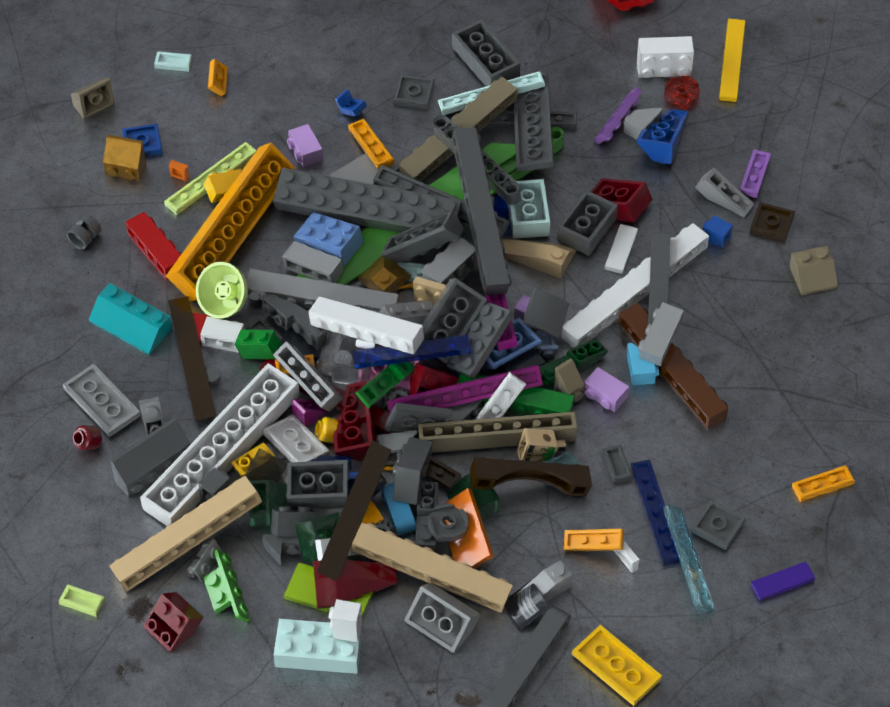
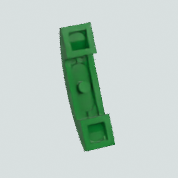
M402 354L358 390L356 395L369 408L414 370L413 364Z

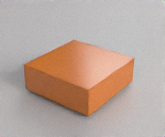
M171 160L169 163L170 176L187 181L189 179L188 165Z

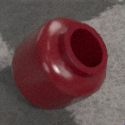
M80 425L75 429L72 438L79 450H95L102 442V433L95 425Z

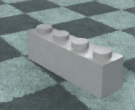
M286 341L273 354L321 408L330 412L343 399L294 345Z

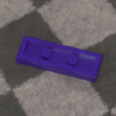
M805 561L751 581V586L759 601L811 583L815 581V576Z

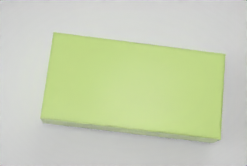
M68 584L59 599L60 605L97 617L105 602L104 596Z

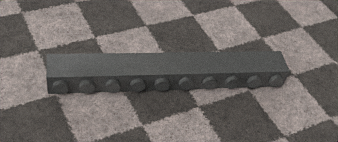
M476 127L454 129L452 144L484 295L507 294L512 280L511 275L507 274L508 261L507 258L504 259L503 255L505 251L504 243L500 242L501 229L497 227L496 223L498 216L497 212L493 209L494 197L493 195L490 196L491 183L486 177L487 165L483 164L484 151L483 149L480 150V134H477Z

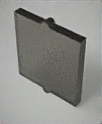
M259 448L254 459L249 462L250 466L244 476L249 481L273 493L278 482L282 480L281 477L287 468V464Z

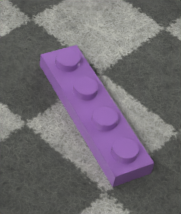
M638 87L628 93L594 138L598 145L604 140L607 142L614 135L612 131L620 127L622 124L621 119L629 115L631 106L634 107L640 100L638 97L642 93Z

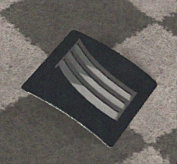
M528 583L522 586L508 598L505 605L520 629H523L549 609V605L534 583L519 592Z

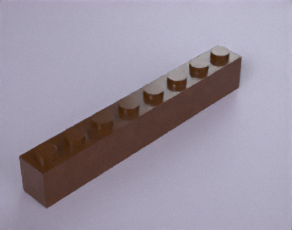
M639 303L619 312L618 324L637 347L642 339H646L645 331L648 326V311L642 308ZM671 343L662 365L658 366L659 373L707 429L726 420L728 413L727 403L718 397L715 389L709 386L703 375L694 369L692 362L683 356L680 348Z

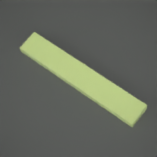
M247 142L243 143L164 201L165 206L178 215L207 194L204 183L210 174L215 172L223 173L229 169H241L249 162L257 150Z

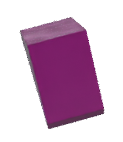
M314 399L292 400L293 414L307 428L328 413Z

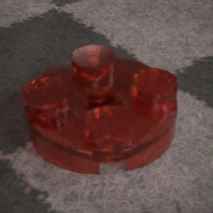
M682 76V78L677 79L673 77L665 84L664 98L674 106L688 109L689 106L695 104L699 99V84L691 77Z

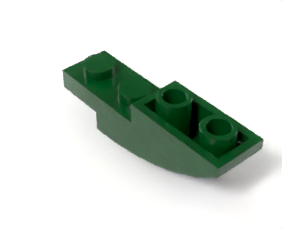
M597 338L569 349L566 356L539 366L541 379L546 386L554 383L555 368L570 358L574 361L579 374H581L608 353V350Z

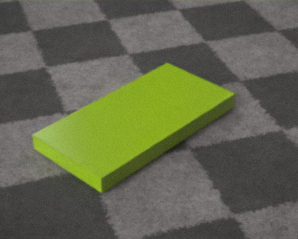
M298 562L284 594L285 600L317 609L313 566ZM373 591L362 595V598L357 600L355 598L349 600V602L361 604L362 618L373 595ZM330 608L318 609L324 612H330Z

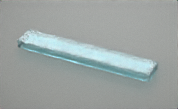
M667 504L663 507V511L695 608L699 611L711 613L715 608L682 509Z

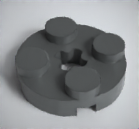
M453 504L438 505L429 514L427 523L429 532L438 542L459 540L466 535L468 516L464 510L455 508ZM445 520L453 522L451 525H445L444 523Z

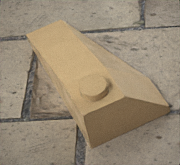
M500 239V242L504 243V258L560 279L576 253L575 249L559 243Z

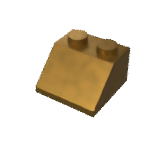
M108 134L103 159L105 174L140 181L146 167L143 141Z

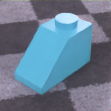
M628 343L627 359L632 386L655 384V378L659 376L658 365L640 359L638 347Z

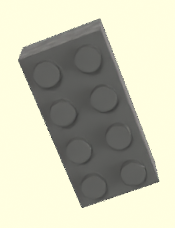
M482 19L452 33V48L485 86L491 85L493 81L504 77L506 80L520 77L521 63Z
M457 278L450 279L421 324L423 325L424 340L418 349L440 364H447L487 299Z

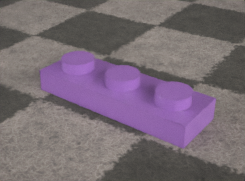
M753 150L740 187V191L744 195L757 198L771 153Z

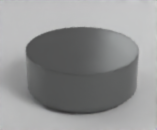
M214 366L205 367L209 386L217 384L220 381L219 369Z

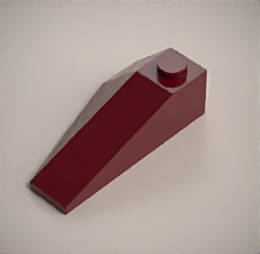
M367 381L347 385L342 402L341 415L338 416L337 420L338 426L333 435L335 455L356 461L364 460L372 440L377 442L371 406L367 408L356 395V392L366 385Z
M321 560L313 561L317 609L334 607L336 599L349 601L355 598L357 600L371 591L377 592L397 584L396 569L382 563L346 560L336 582L317 572Z

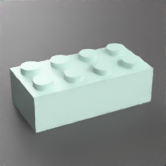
M279 619L274 648L275 667L358 674L362 627L358 642L333 638V630L330 629V623Z

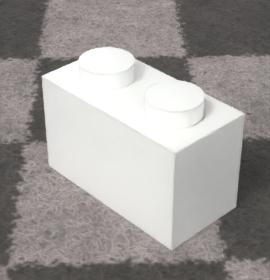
M207 316L200 334L202 346L238 353L239 351L234 344L240 330H244V324Z
M336 599L335 606L331 607L329 612V619H331L330 629L333 630V638L358 642L362 627L361 604Z

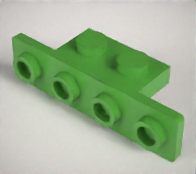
M216 549L214 554L219 567L203 577L215 612L220 613L232 605L236 618L247 623L250 621L249 609L242 598L243 592L238 586V577L231 565L232 559L228 553Z

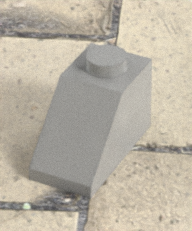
M659 107L634 110L623 121V133L637 140L643 129H649L651 123H657L660 120L663 109Z

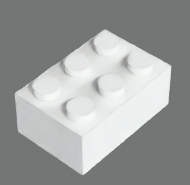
M692 36L639 38L637 52L638 77L691 76L694 56Z

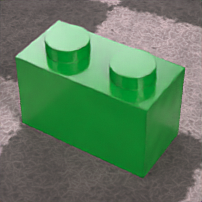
M240 330L234 345L243 359H276L273 354L283 344L274 330Z

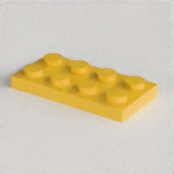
M599 625L572 650V655L633 706L662 680L660 673L602 625Z

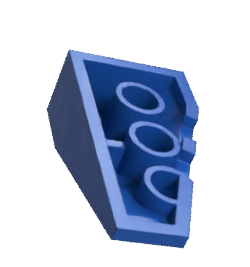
M670 109L660 117L657 123H651L649 129H643L640 132L637 143L653 161L661 164H672L689 111Z

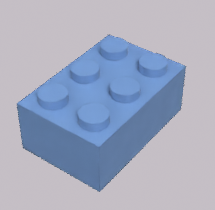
M315 212L309 216L293 236L294 240L298 243H304L311 248L342 259L343 267H345L363 244L360 226Z

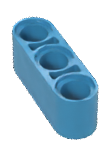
M395 483L384 485L385 488L381 491V495L392 526H395L398 536L416 531V523L409 503L393 500Z

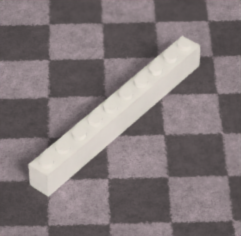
M694 223L683 228L676 237L670 238L669 278L708 247L709 235ZM650 257L645 258L638 267L631 269L623 279H618L614 286L606 289L597 299H593L586 308L579 310L571 320L565 321L561 330V338L573 348L589 342L619 318V312L645 298L649 294Z

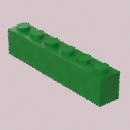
M460 374L457 384L488 376L477 374L475 379ZM538 387L523 389L507 412L516 413L520 416L572 412L574 395ZM490 398L482 399V407L486 405Z

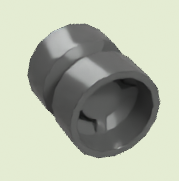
M84 214L77 221L76 225H73L67 232V237L74 246L79 249H85L102 229L95 218Z

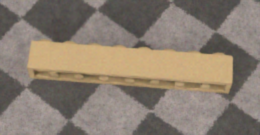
M244 476L224 490L219 491L206 502L201 503L191 512L183 515L182 518L173 524L168 525L158 534L151 536L138 547L133 548L123 557L115 560L109 567L127 592L260 504L262 500L247 477Z
M370 523L361 524L352 543L353 552L425 582L433 583L444 590L500 613L503 612L513 585L503 578L497 579L492 577L484 570L478 571L467 563L454 561L448 555H439L431 548L420 547L409 539L403 540L398 538L394 533L379 530Z

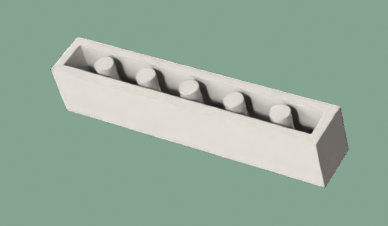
M320 296L309 310L310 324L312 326L366 340L367 342H373L402 352L415 354L424 340L423 325Z

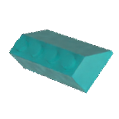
M111 283L98 295L89 317V322L148 355L172 331L171 317L168 314Z

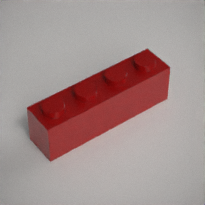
M145 212L125 222L127 234L162 276L169 280L166 275L182 252L176 250L172 240L166 238L164 231L161 228L158 229L154 219L151 216L148 217Z

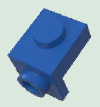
M345 90L335 99L341 114L356 117L367 107L364 100L353 98L349 90Z

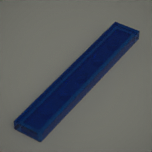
M468 335L422 341L415 354L383 346L353 350L355 369L468 354L471 353Z
M650 459L631 463V470L663 566L683 562V556Z

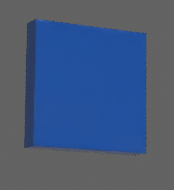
M157 123L122 129L124 138L143 141L145 157L163 154Z

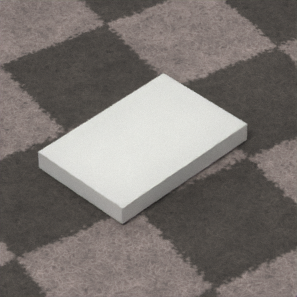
M294 414L263 429L262 434L290 462L320 461L330 455V450Z

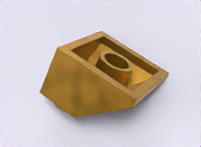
M381 256L358 277V280L369 289L395 293L411 278V275L395 262Z

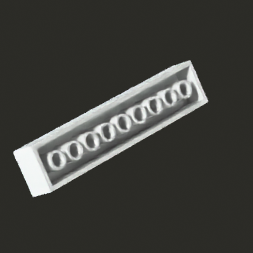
M268 363L140 497L143 510L166 526L173 524L182 518L183 515L191 512L201 501L199 482L214 467L226 473L233 467L231 462L244 455L263 435V429L272 425L292 404V400L300 396L298 382Z

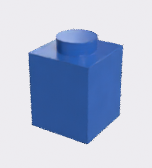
M714 215L704 223L702 230L709 235V242L723 248L732 236L733 225Z

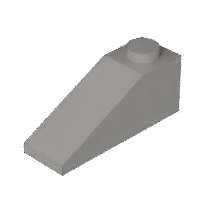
M715 168L704 174L695 186L708 200L742 217H745L754 205L751 200Z
M559 560L544 569L519 592L534 583L547 602L571 588L572 574L563 562Z

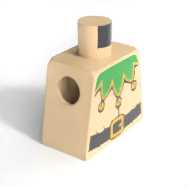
M524 428L517 449L519 460L551 462L555 452L566 450L565 440H556L553 430Z

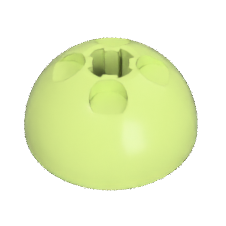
M215 262L210 264L201 272L196 284L198 304L207 315L213 318L233 316L242 309L248 297V283L244 274L230 263Z

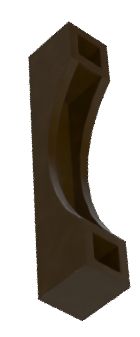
M475 457L469 469L472 489L492 490L507 481L534 480L549 484L566 495L586 497L592 487L589 466L580 464L572 465Z

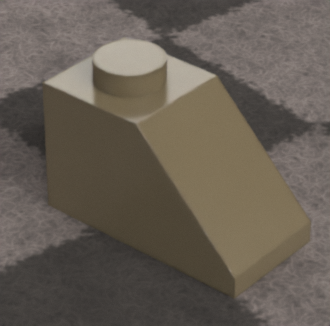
M570 358L555 368L554 390L574 395V402H578L584 396V383L574 361Z

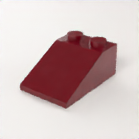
M602 178L591 190V193L618 205L616 219L618 221L635 222L653 200L646 182Z

